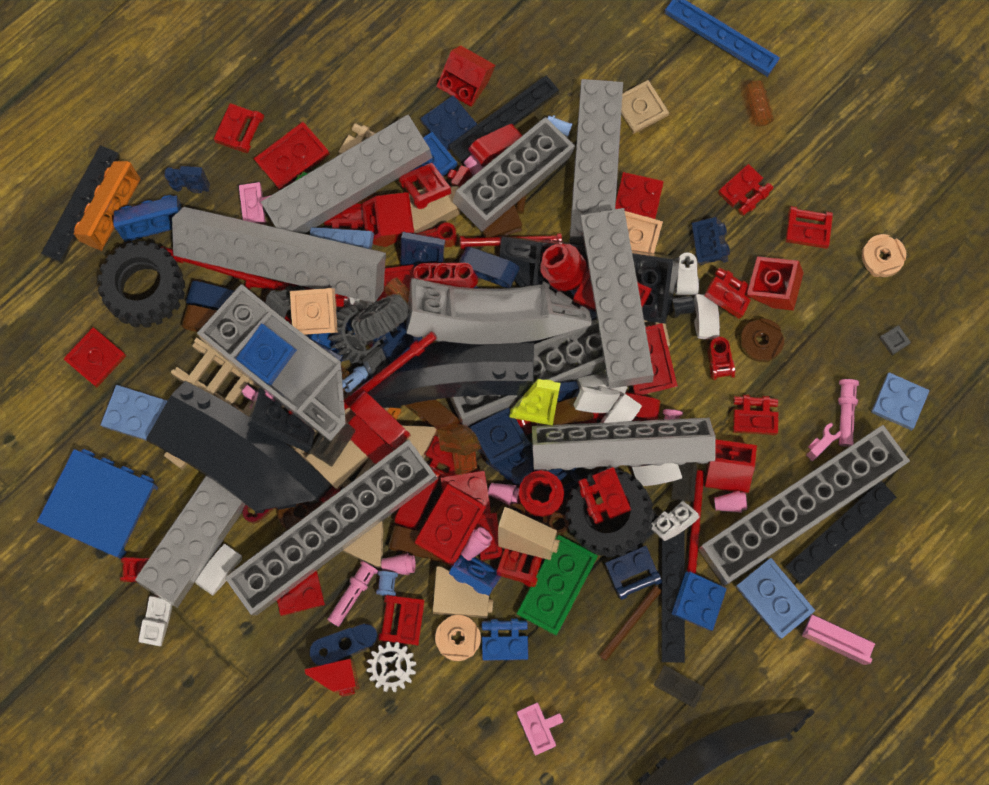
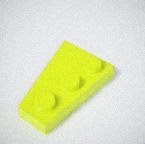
M537 379L510 410L509 417L553 426L560 383L552 380Z

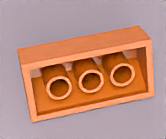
M114 161L111 167H108L105 171L103 182L95 189L93 200L87 204L82 220L75 226L74 235L79 242L100 251L103 250L115 228L113 224L114 211L127 206L141 180L130 162Z

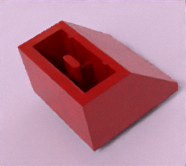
M459 46L451 50L436 87L452 96L454 95L455 98L472 107L488 84L496 65L467 48Z
M409 193L375 196L362 203L365 231H372L374 233L373 245L387 247L401 240L403 232L414 233Z
M715 439V461L707 463L704 487L749 493L755 469L757 445Z

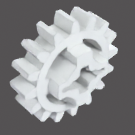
M387 642V648L379 645L378 653L371 652L374 659L367 661L372 665V668L367 669V672L373 673L370 681L377 680L378 682L375 686L377 688L384 685L385 692L388 691L389 687H392L393 692H397V686L404 690V682L412 683L409 676L416 675V672L411 670V667L417 665L416 662L410 661L414 656L413 653L406 654L408 649L406 646L399 649L400 644L396 642L394 647L391 646L390 642ZM388 652H397L393 657L386 658L383 656ZM404 658L407 663L406 672L401 667V662ZM377 662L382 665L380 676L377 673ZM397 662L395 664L397 670L388 673L387 663ZM390 677L400 678L397 682H387Z

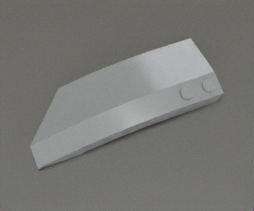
M411 278L408 301L410 312L406 320V332L414 337H425L433 331L437 336L436 341L467 344L520 343L541 340L591 326L592 321L589 310L583 306L580 309L571 304V298L560 291L554 293L549 289L550 285L544 281L542 285L521 288L474 289Z
M241 284L197 334L201 340L257 386L261 387L271 397L329 441H332L346 424L341 361L310 340ZM261 323L265 324L297 349L272 385L264 382L236 360Z

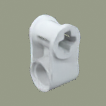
M683 253L680 255L675 294L696 295L699 290L697 259L691 253ZM686 261L687 265H690L689 268H685V264L682 263Z

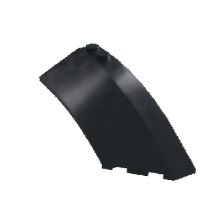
M505 236L501 238L500 258L509 260L519 266L520 270L515 280L520 287L542 285L543 281L550 285L548 280L542 275L540 265L543 257L542 253L552 245L570 244L577 248L587 262L585 244ZM632 250L637 282L651 288V293L642 308L643 318L645 321L666 324L677 281L680 257ZM551 285L549 286V289L554 293L559 292ZM567 290L566 292L560 291L561 293L572 299L571 304L580 309V305L573 301L574 296L572 295L570 290Z
M448 341L431 343L419 356L415 355L370 390L368 394L383 408H402L403 405L462 396H523L533 385L534 341L501 344H467Z
M187 381L170 396L146 438L147 442L179 458L221 485L255 511V514L264 513V510L278 507V510L296 507V504L308 501L310 504L317 503L332 487L328 480L286 443L247 426L249 420L247 415Z
M813 709L756 716L728 725L689 744L669 759L666 757L662 758L655 765L657 769L653 773L649 774V772H646L637 780L639 782L638 785H693L718 766L740 754L774 741L789 742L793 738L790 733L793 731L795 733L798 732L806 723L805 720L810 718L815 712Z

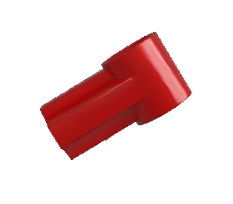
M448 222L442 223L438 228L416 233L417 235L445 240V247L454 246L458 240L455 226ZM445 232L453 233L449 238L442 237Z

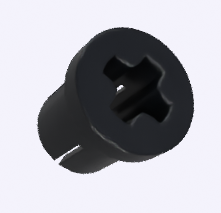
M691 296L672 297L669 309L670 316L678 318L679 315L694 313L695 305Z

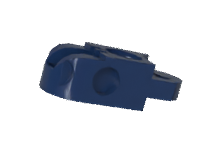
M362 624L323 637L312 644L310 657L319 666L343 661L373 646L377 640V631L371 625ZM344 638H350L352 641V645L348 650H342L340 647V643ZM326 648L328 654L325 657L320 656V649Z

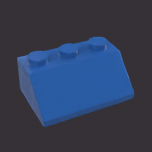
M167 195L160 200L144 201L141 205L125 206L118 211H114L113 224L124 242L173 230L172 217L182 209V205L177 195Z

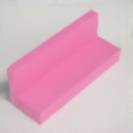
M810 615L802 634L803 637L863 665L871 664L872 658H870L875 643L821 618Z

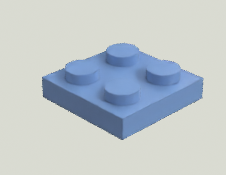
M888 373L871 413L912 431L929 390Z

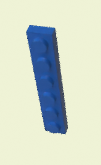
M672 0L665 9L664 14L767 77L780 59V57L687 0Z

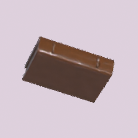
M515 205L509 208L485 230L481 231L484 238L508 236L522 231L523 225Z

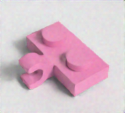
M260 182L239 185L243 220L261 225L266 224L265 211L261 201L270 196L263 197Z
M538 703L517 712L535 755L556 746L549 728L564 722L560 713L545 720Z

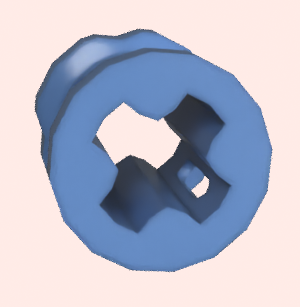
M378 571L380 579L376 594L395 596V578L398 577V573Z

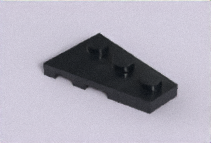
M260 387L256 391L247 426L308 452L312 447L315 431L296 415L288 414L281 408V403L277 400L273 402L265 395L266 391Z

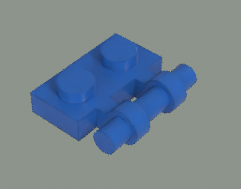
M518 618L511 619V621H498V619L482 621V630H491V637H482L483 661L528 660V636L518 635V630H527V621H518ZM498 630H511L512 637H498Z

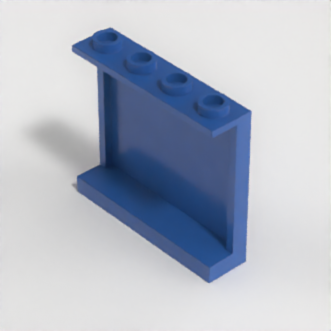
M74 449L37 522L119 559L124 558L127 553L124 551V548L153 489L158 490V487L153 484L154 479L142 474L141 477L133 475L134 471L122 466L119 469L113 466L114 462L102 457L100 461L93 458L95 454L88 450L82 449L80 452Z

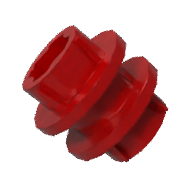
M564 243L555 244L542 253L541 273L553 288L566 292L567 290L577 289L581 285L588 268L586 260L576 247Z
M539 470L531 472L523 479L519 488V497L521 504L527 512L534 516L544 517L552 515L560 508L563 503L564 490L561 481L556 475L549 471ZM542 484V486L550 487L552 490L547 502L541 503L531 498L537 485Z

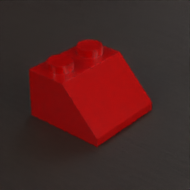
M757 257L747 292L748 297L771 308L794 311L804 274L800 262L797 260Z
M351 659L304 669L306 675L332 692L339 694V696L354 695L355 690L360 689L355 663Z

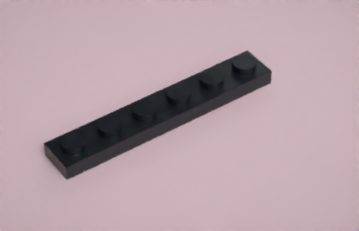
M547 75L451 143L448 146L449 150L461 164L464 163L472 155L468 149L473 142L509 124L515 126L558 95L559 89Z
M101 145L99 146L41 252L44 257L63 264L76 240L74 235L75 226L82 220L87 204L93 200L95 189L103 182L107 168L111 167L114 161L120 159L121 156L118 152Z
M882 481L879 482L786 565L784 569L800 585L897 497Z
M685 530L666 541L661 539V663H685V620L672 615L685 575Z

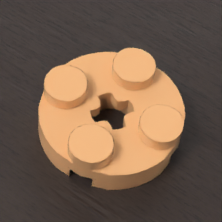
M886 234L876 235L862 249L863 264L872 276L889 277L895 275L904 265L906 250L897 238L893 239L889 237L890 235ZM880 251H883L884 254L888 253L889 256L886 260L879 257Z
M463 615L450 616L436 630V645L440 653L449 660L464 661L471 658L480 646V631L469 617ZM456 632H461V636L465 637L464 641H460L459 645H456L455 641L451 639L452 636L456 635Z

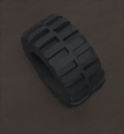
M139 241L138 245H134L133 242L127 243V247L123 249L118 247L115 249L116 253L113 256L111 254L107 256L106 260L108 262L106 265H101L100 271L102 275H98L97 283L100 285L98 292L102 297L101 300L104 305L124 324L129 323L132 327L138 328L142 324L144 328L151 327V323L154 322L157 325L163 323L162 319L165 317L170 319L173 316L172 311L174 309L178 310L181 306L179 299L183 300L185 295L183 291L185 288L184 275L173 256L166 249L159 248L157 244L150 243L148 246L145 241ZM143 269H151L160 274V284L150 297L134 301L124 296V285L133 273Z
M606 468L599 469V472H598V473L603 472V471H605V470H607V469H606ZM619 469L615 470L632 510H630L627 523L618 531L603 533L594 528L587 512L588 505L586 500L581 497L579 492L581 488L578 482L582 478L576 482L578 484L577 488L571 489L569 493L571 498L566 501L565 507L568 508V512L565 513V517L569 521L568 528L583 547L599 556L614 557V555H627V551H634L638 548L637 545L640 542H645L647 539L646 534L651 532L653 526L651 524L652 519H654L653 503L648 492L637 478L635 479L631 474L626 471L623 473ZM592 471L587 474L588 477L586 479L589 486L596 484L593 475L598 473ZM599 492L593 494L595 501L601 497Z

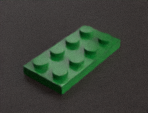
M560 535L557 537L560 540L557 553H552L551 560L545 559L536 576L538 579L536 586L530 588L517 612V615L555 636H557L598 555Z

